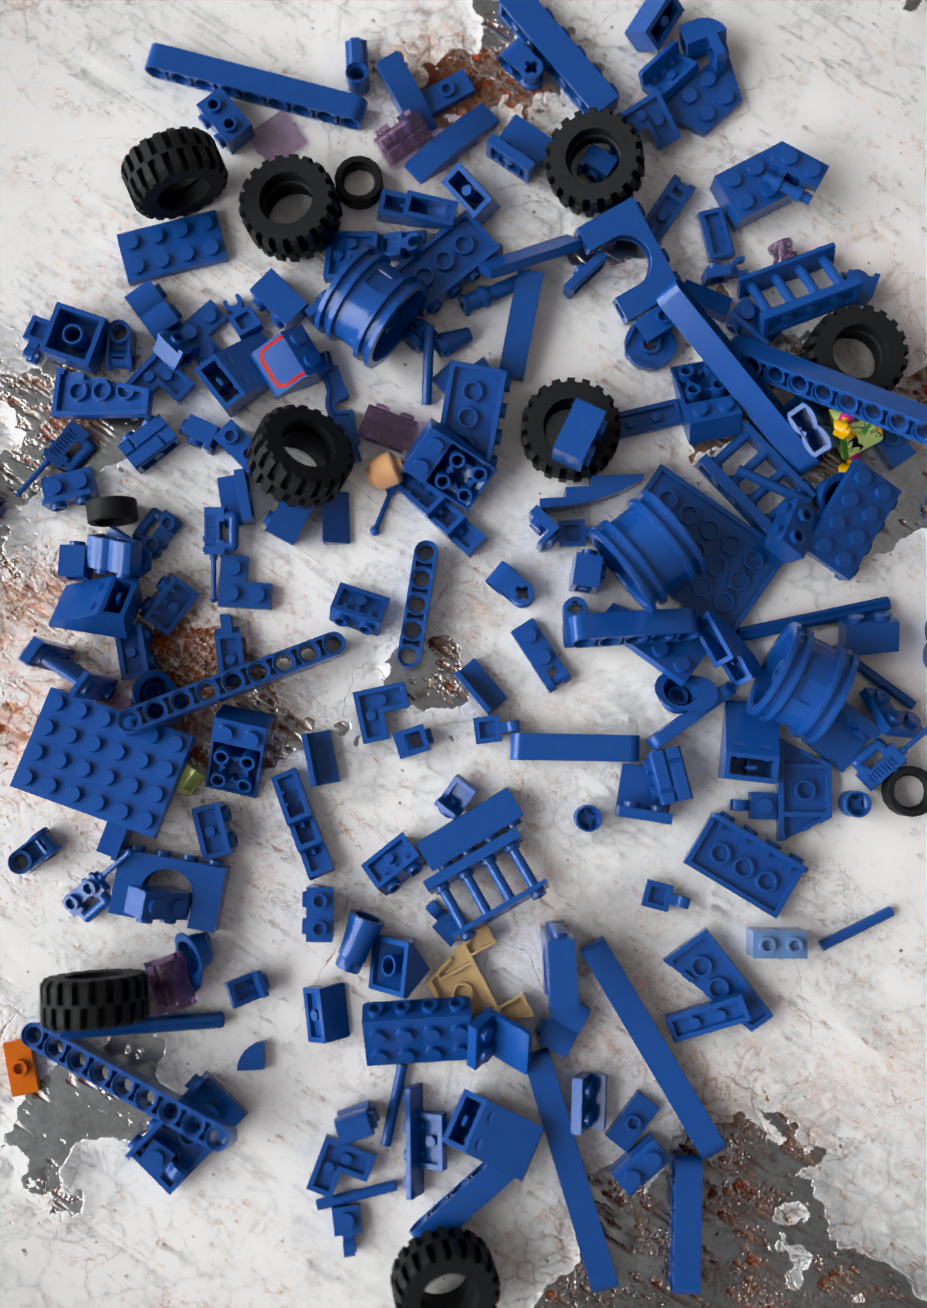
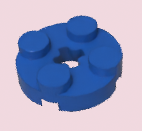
M633 324L624 340L625 358L640 370L659 371L671 361L677 344L672 334V329L655 339L654 346L657 348L649 351L645 349L646 346L643 344L645 340Z

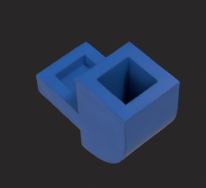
M698 18L679 25V45L685 56L696 60L707 55L716 74L726 70V58H729V49L726 44L727 29L720 21L713 18Z

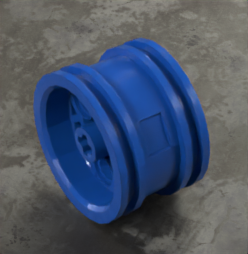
M372 244L366 245L357 251L340 269L327 288L315 316V327L319 332L325 333L326 337L332 341L342 340L353 349V356L357 360L363 361L364 365L371 369L384 362L402 342L403 334L413 326V322L419 316L420 307L425 302L428 293V285L421 280L418 281L417 277L412 273L403 274L390 265V257L383 252L380 253L379 249Z
M643 490L637 494L638 500L632 498L627 502L628 509L611 522L607 520L602 521L599 524L600 531L593 528L588 534L596 551H598L599 555L604 556V563L607 564L609 570L624 589L642 608L649 613H653L657 610L656 603L664 605L668 601L667 594L684 581L687 583L695 581V573L702 575L707 571V567L696 544L677 518L657 497L649 491Z
M792 622L778 636L761 664L765 673L754 679L747 699L746 712L753 716L758 714V718L765 722L773 719L789 727L791 735L797 738L801 737L803 741L811 744L827 731L846 701L857 674L859 655L853 650H846L845 646L838 643L831 646L815 638L813 630L809 628L802 629L801 624Z

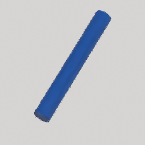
M424 325L422 405H432L434 325Z
M739 465L735 475L789 500L800 498L808 506L812 498L744 466Z
M859 660L857 672L886 691L909 710L916 705L917 702Z
M888 906L818 941L819 946L825 951L895 916L894 911Z
M397 1064L380 1143V1145L385 1147H391L408 1067L407 1064Z
M396 1180L335 1194L332 1196V1199L328 1197L316 1199L317 1210L397 1191Z

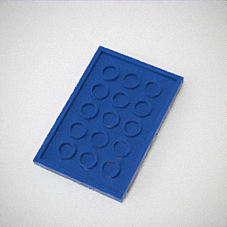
M660 464L643 490L649 491L657 497L677 518L696 544L707 567V571L704 574L698 575L695 573V581L692 583L684 581L667 596L683 608H694L697 617L712 610L736 632L784 562L764 547L767 538L765 535Z
M51 687L10 786L157 839L196 737L162 725L137 735H127L117 725V716L121 711L87 699L72 697L67 692ZM134 715L126 717L124 727L128 729L135 727L138 718Z

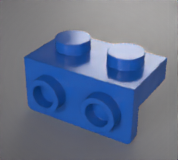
M672 40L638 72L642 92L650 95L659 90L664 102H666L700 70L698 62L680 53L678 42Z
M142 621L136 622L132 626L127 639L115 637L122 680L136 679L144 671L158 667L156 654L152 653L150 645L153 642V632L146 623Z
M224 801L191 809L203 861L236 853L235 847H238V839L235 831L231 832L229 821H232L231 810L228 805L225 806Z
M310 884L306 887V891H303L302 906L306 907V918L302 920V934H306V942H332L334 939V888L321 887V884Z

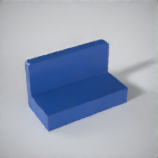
M244 468L233 470L234 475L218 478L217 483L221 507H227L228 511L238 513L239 527L256 524L249 477ZM225 522V523H224V526H225V528H227V529H228V522Z
M475 658L461 670L454 673V676L487 715L508 699Z
M331 730L301 734L311 787L340 782Z
M107 822L96 851L111 856L113 861L118 860L120 850L128 847L134 831Z
M335 983L327 986L304 987L303 996L308 1042L326 1044L349 1037L350 1030L345 984Z

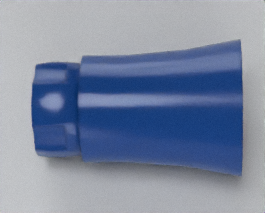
M351 909L335 965L345 972L358 974L363 963L366 962L369 952L385 922L367 912Z

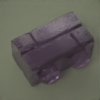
M408 108L396 117L398 120L396 124L390 127L387 123L375 131L377 137L372 140L389 167L394 166L433 139L432 133L418 110H414L411 113Z
M377 403L376 406L369 404L358 430L359 437L406 455L412 447L419 428L415 417L405 412L397 415L390 412L391 408Z
M182 950L159 956L144 963L160 1015L179 1011L198 1002Z

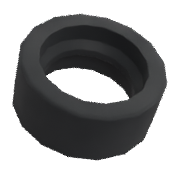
M353 156L344 160L336 170L334 177L335 186L343 204L356 210L369 209L377 204L381 197L382 188L384 189L382 171L376 162L369 157ZM360 170L369 172L374 178V187L370 192L360 196L347 192L344 182L349 174Z
M105 496L91 499L86 503L87 523L91 526H125L133 524L139 519L137 500L134 497Z
M898 767L899 770L897 772H892L882 782L881 794L884 803L888 809L897 815L916 817L927 812V772L919 767ZM908 775L919 779L924 789L923 799L913 807L901 805L894 795L896 782Z

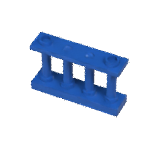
M834 242L737 278L738 299L751 295L761 310L759 332L763 338L834 312L836 308L841 306L847 307L850 304L860 302L862 281L858 276L848 280L842 278L833 265L836 248ZM823 269L834 285L820 289L809 273ZM799 277L810 294L795 298L785 282ZM775 286L785 303L771 307L761 291Z
M744 418L741 421L740 434L715 457H710L706 453L698 460L695 467L750 526L767 537V532L773 524L779 505L769 514H764L757 506L758 502L770 490L760 486L751 495H746L739 488L744 478L735 474L728 476L721 469L722 464L747 441L758 453L744 467L754 471L766 460L776 471L769 479L778 483L784 479L793 490L812 499L817 494L813 491V485L807 479H802L760 435L758 427L752 422L748 423ZM785 498L781 503L788 502L790 500Z
M33 636L18 660L28 666L54 671L74 686L68 693L72 697L104 702L109 700L117 690L115 685L118 680L116 678L87 671L74 662L73 655L76 651L60 643Z
M516 827L423 881L427 891L431 894L436 893L440 895L459 928L451 933L456 941L461 939L463 942L470 940L477 935L476 930L530 898L535 901L547 893L546 889L550 887L547 880L537 881L519 850V843L523 842V839ZM504 852L510 854L529 887L516 896L496 864V857ZM480 866L487 868L506 901L492 910L472 876L474 874L473 870ZM458 879L465 883L482 916L470 923L467 922L449 890L451 888L450 884Z

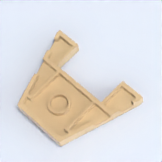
M488 924L476 930V936L462 942L426 981L434 998L468 996L471 999L472 1021L487 1007L492 1008L509 1019L529 1018L535 1015L523 992L501 1004H497L478 968L473 955L497 943Z

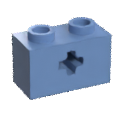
M746 927V954L752 958L808 959L807 931L799 927Z

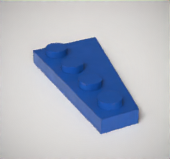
M706 927L663 958L666 964L670 967L672 966L686 980L702 990L711 1000L742 991L752 1015V1020L741 1024L751 1032L773 1017L771 1010Z

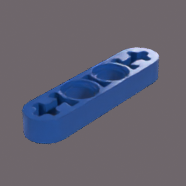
M727 681L717 688L719 698L711 709L703 712L687 711L682 713L646 739L652 750L655 751L734 695L737 691L731 683Z

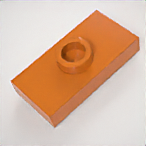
M21 1038L4 1042L3 1049L12 1097L42 1090L35 1051L26 1047Z

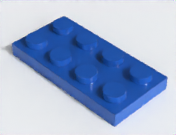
M216 210L116 235L130 286L145 283L149 279L153 281L229 261Z

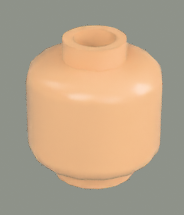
M385 452L370 459L368 467L365 468L372 487L377 486L380 490H386L400 484L403 480L402 472H405L402 470L401 457L396 458L391 452Z

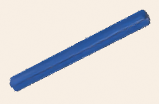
M881 597L738 628L736 633L743 641L781 634L792 622L801 624L802 629L837 622L838 618H846L849 614H862L865 616L874 614L876 611H888L891 609V603L888 597Z
M224 1012L147 1017L145 1021L138 1024L114 1029L81 1032L59 1031V1037L63 1040L223 1028L225 1016Z

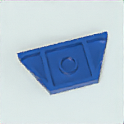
M726 58V70L717 74L711 62L708 63L665 102L677 128L687 129L693 134L705 137L741 105L743 99L730 58Z
M779 739L780 762L778 784H776L777 841L783 842L799 832H804L812 828V826L832 818V764L788 743L784 739Z

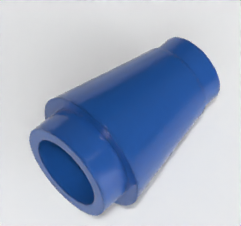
M468 327L441 332L434 338V347L441 358L444 356L448 358L470 342H473V336Z

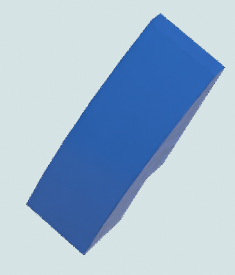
M398 50L376 62L377 75L389 92L390 100L415 140L437 129L435 119Z
M382 188L377 210V221L409 227L453 228L458 202L410 190L405 194Z
M712 610L697 618L700 632L698 638L715 668L722 665L734 688L765 673L745 642L722 618Z

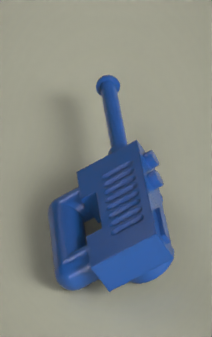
M70 421L62 430L61 435L55 441L52 439L49 443L51 446L48 449L44 448L42 451L45 457L42 461L43 463L23 486L15 492V495L22 497L24 491L51 463L58 469L61 466L67 471L78 469L96 447L95 443L88 438L90 433L76 421ZM77 441L83 447L70 460L65 454Z
M204 507L203 552L210 555L211 560L210 601L213 603L218 600L216 599V560H218V555H228V551H235L239 547V515L235 511H228L227 507ZM225 522H228V540L223 539V524Z
M151 508L133 532L132 537L133 539L143 541V546L151 550L152 558L157 560V558L159 559L162 556L163 550L168 548L167 545L184 522L166 509L162 512L158 508ZM157 520L159 522L158 528L152 536H146L147 531Z
M927 726L904 747L902 746L899 749L891 742L887 745L883 739H875L852 759L851 765L858 771L855 774L856 777L870 791L874 790L892 772H897L900 765L903 766L907 763V758L904 755L927 734ZM879 751L883 757L872 767H868L865 762Z
M131 848L127 849V852L104 872H90L87 879L83 878L81 880L82 883L61 900L65 909L73 917L79 915L87 923L97 917L109 906L111 899L107 892L111 887L105 881L107 875L129 856H133L134 850ZM92 896H94L95 899L98 898L99 901L96 902L90 909H88L89 905L86 903V901H88Z

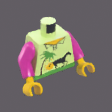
M830 409V423L835 429L833 435L840 440V445L836 448L846 462L839 465L838 471L846 473L853 460L859 459L867 448L879 443L883 439L882 428Z

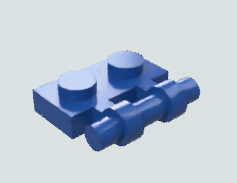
M783 142L769 169L778 174L774 175L767 171L762 181L771 185L770 189L776 192L780 190L791 196V200L796 203L801 201L808 205L813 195L804 191L805 188L815 193L829 166ZM784 177L794 181L798 186L783 180Z

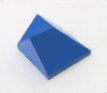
M378 934L372 946L368 988L400 998L409 997L430 970L414 946L415 938Z

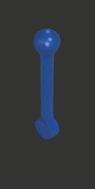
M394 486L386 489L387 496L375 525L370 529V533L373 536H377L380 533L379 527L390 499L396 494Z

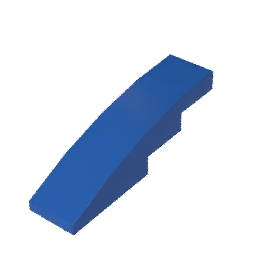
M482 102L440 132L411 157L404 167L422 185L457 163L459 156L476 146L479 138L495 129L500 120Z
M524 269L517 272L499 369L509 370L508 376L518 381H523L544 274Z
M404 472L402 482L394 486L423 516L469 558L488 541L487 537L470 523L466 516L454 507L445 496L408 473Z
M644 474L593 475L589 480V486L565 487L564 497L540 498L538 506L545 513L594 505L640 485L644 480Z
M292 768L271 777L286 824L290 828L308 878L314 880L336 871L297 769Z

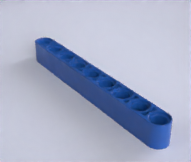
M153 43L151 45L145 65V71L157 79L211 93L221 86L230 98L354 130L361 129L368 105L365 98L353 93L160 43Z
M676 278L658 293L655 298L661 309L785 462L800 477L823 462L822 456L815 458L807 452L802 443L801 435L793 430L788 421V411L689 288L680 279Z
M736 335L730 340L765 383L913 441L927 444V405L742 335Z
M329 632L128 707L118 714L117 725L127 735H137L341 657L344 653L345 638L339 632ZM330 640H336L340 643L341 648L338 651H330L326 647V643ZM305 649H312L316 653V657L311 661H307L302 658L301 653ZM286 658L290 660L292 665L287 670H280L276 663L278 660ZM255 668H263L267 672L263 679L256 680L251 676ZM229 678H239L241 685L237 689H229L226 686ZM213 687L216 690L214 697L211 699L201 697L203 688ZM187 696L190 699L188 707L184 709L177 708L175 705L177 698ZM162 706L164 708L163 715L157 719L151 718L150 710L152 707ZM130 715L136 716L138 718L137 725L130 729L125 728L124 720Z
M601 936L579 949L702 1159L705 1161L725 1149L727 1146L604 937Z
M40 1022L28 1023L22 1029L21 1040L26 1047L202 1146L218 1152L233 1146L237 1141L238 1131L229 1121L79 1038L62 1040L59 1037V1031L46 1030ZM38 1028L41 1031V1037L39 1040H37L36 1038V1031ZM59 1041L63 1043V1051L61 1053L58 1050ZM82 1053L86 1057L84 1066L80 1062V1055ZM104 1065L107 1066L109 1070L107 1078H105L102 1074V1069ZM127 1078H129L132 1083L130 1091H128L125 1087V1080ZM150 1090L155 1095L153 1104L148 1101L147 1095ZM173 1103L178 1107L177 1117L171 1114L170 1108ZM196 1116L202 1121L200 1130H197L194 1126V1118ZM219 1129L226 1135L224 1144L219 1142L217 1138Z
M546 1047L531 1052L530 1072L528 1073L529 1081L543 1127H545L544 1131L593 1294L617 1287L619 1283L574 1134H571V1122L549 1049Z

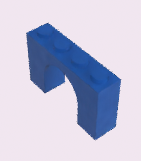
M633 196L578 227L575 232L587 256L619 240L633 242L644 252L648 265L645 279L639 285L619 295L612 301L624 325L658 305L655 298L656 295L676 278L681 280L679 274L676 271L673 272L669 265L670 258L667 251L659 247L656 241L658 236L654 227L651 224L648 226L644 219L645 211L639 201L635 202Z
M130 844V847L120 850L119 858L129 848L134 850V854L129 856L116 869L108 913L135 918L124 912L128 885H147L150 878L157 871L172 869L184 875L192 888L193 899L187 928L211 933L218 930L231 868L230 866H225L223 860L208 859V862L199 861L197 855L182 853V857L172 856L171 850L159 848L156 849V852L146 851V846L140 844Z
M546 921V926H540L543 988L545 995H548L550 1010L579 1009L575 937L568 926L562 924V921Z

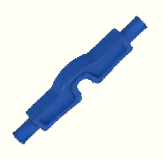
M325 351L328 361H326L324 352H321L320 355L328 366L323 375L327 391L325 397L327 414L334 419V423L337 426L340 424L344 429V435L349 437L352 444L351 447L359 463L362 461L358 449L361 442L357 432L354 411L351 409L344 411L336 409L338 404L349 400L348 391L341 378L338 365H333L330 351Z

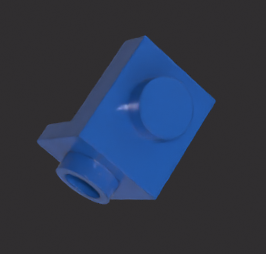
M457 774L441 797L435 801L434 805L438 807L439 812L443 816L455 820L465 811L479 789L460 774Z
M260 970L251 971L224 983L233 1009L259 998L269 996L268 989L270 984L268 978Z

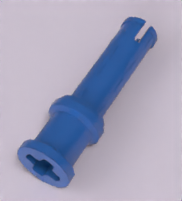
M517 274L488 287L480 285L477 287V290L466 295L459 294L457 296L458 302L465 317L470 316L471 312L482 307L487 309L492 305L493 301L512 294Z

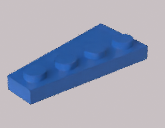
M57 367L51 416L56 420L151 418L154 393L148 388L122 382L116 383L105 378H95L84 373H74Z
M612 603L606 612L631 610ZM696 639L683 642L625 645L681 687L707 655L701 641Z

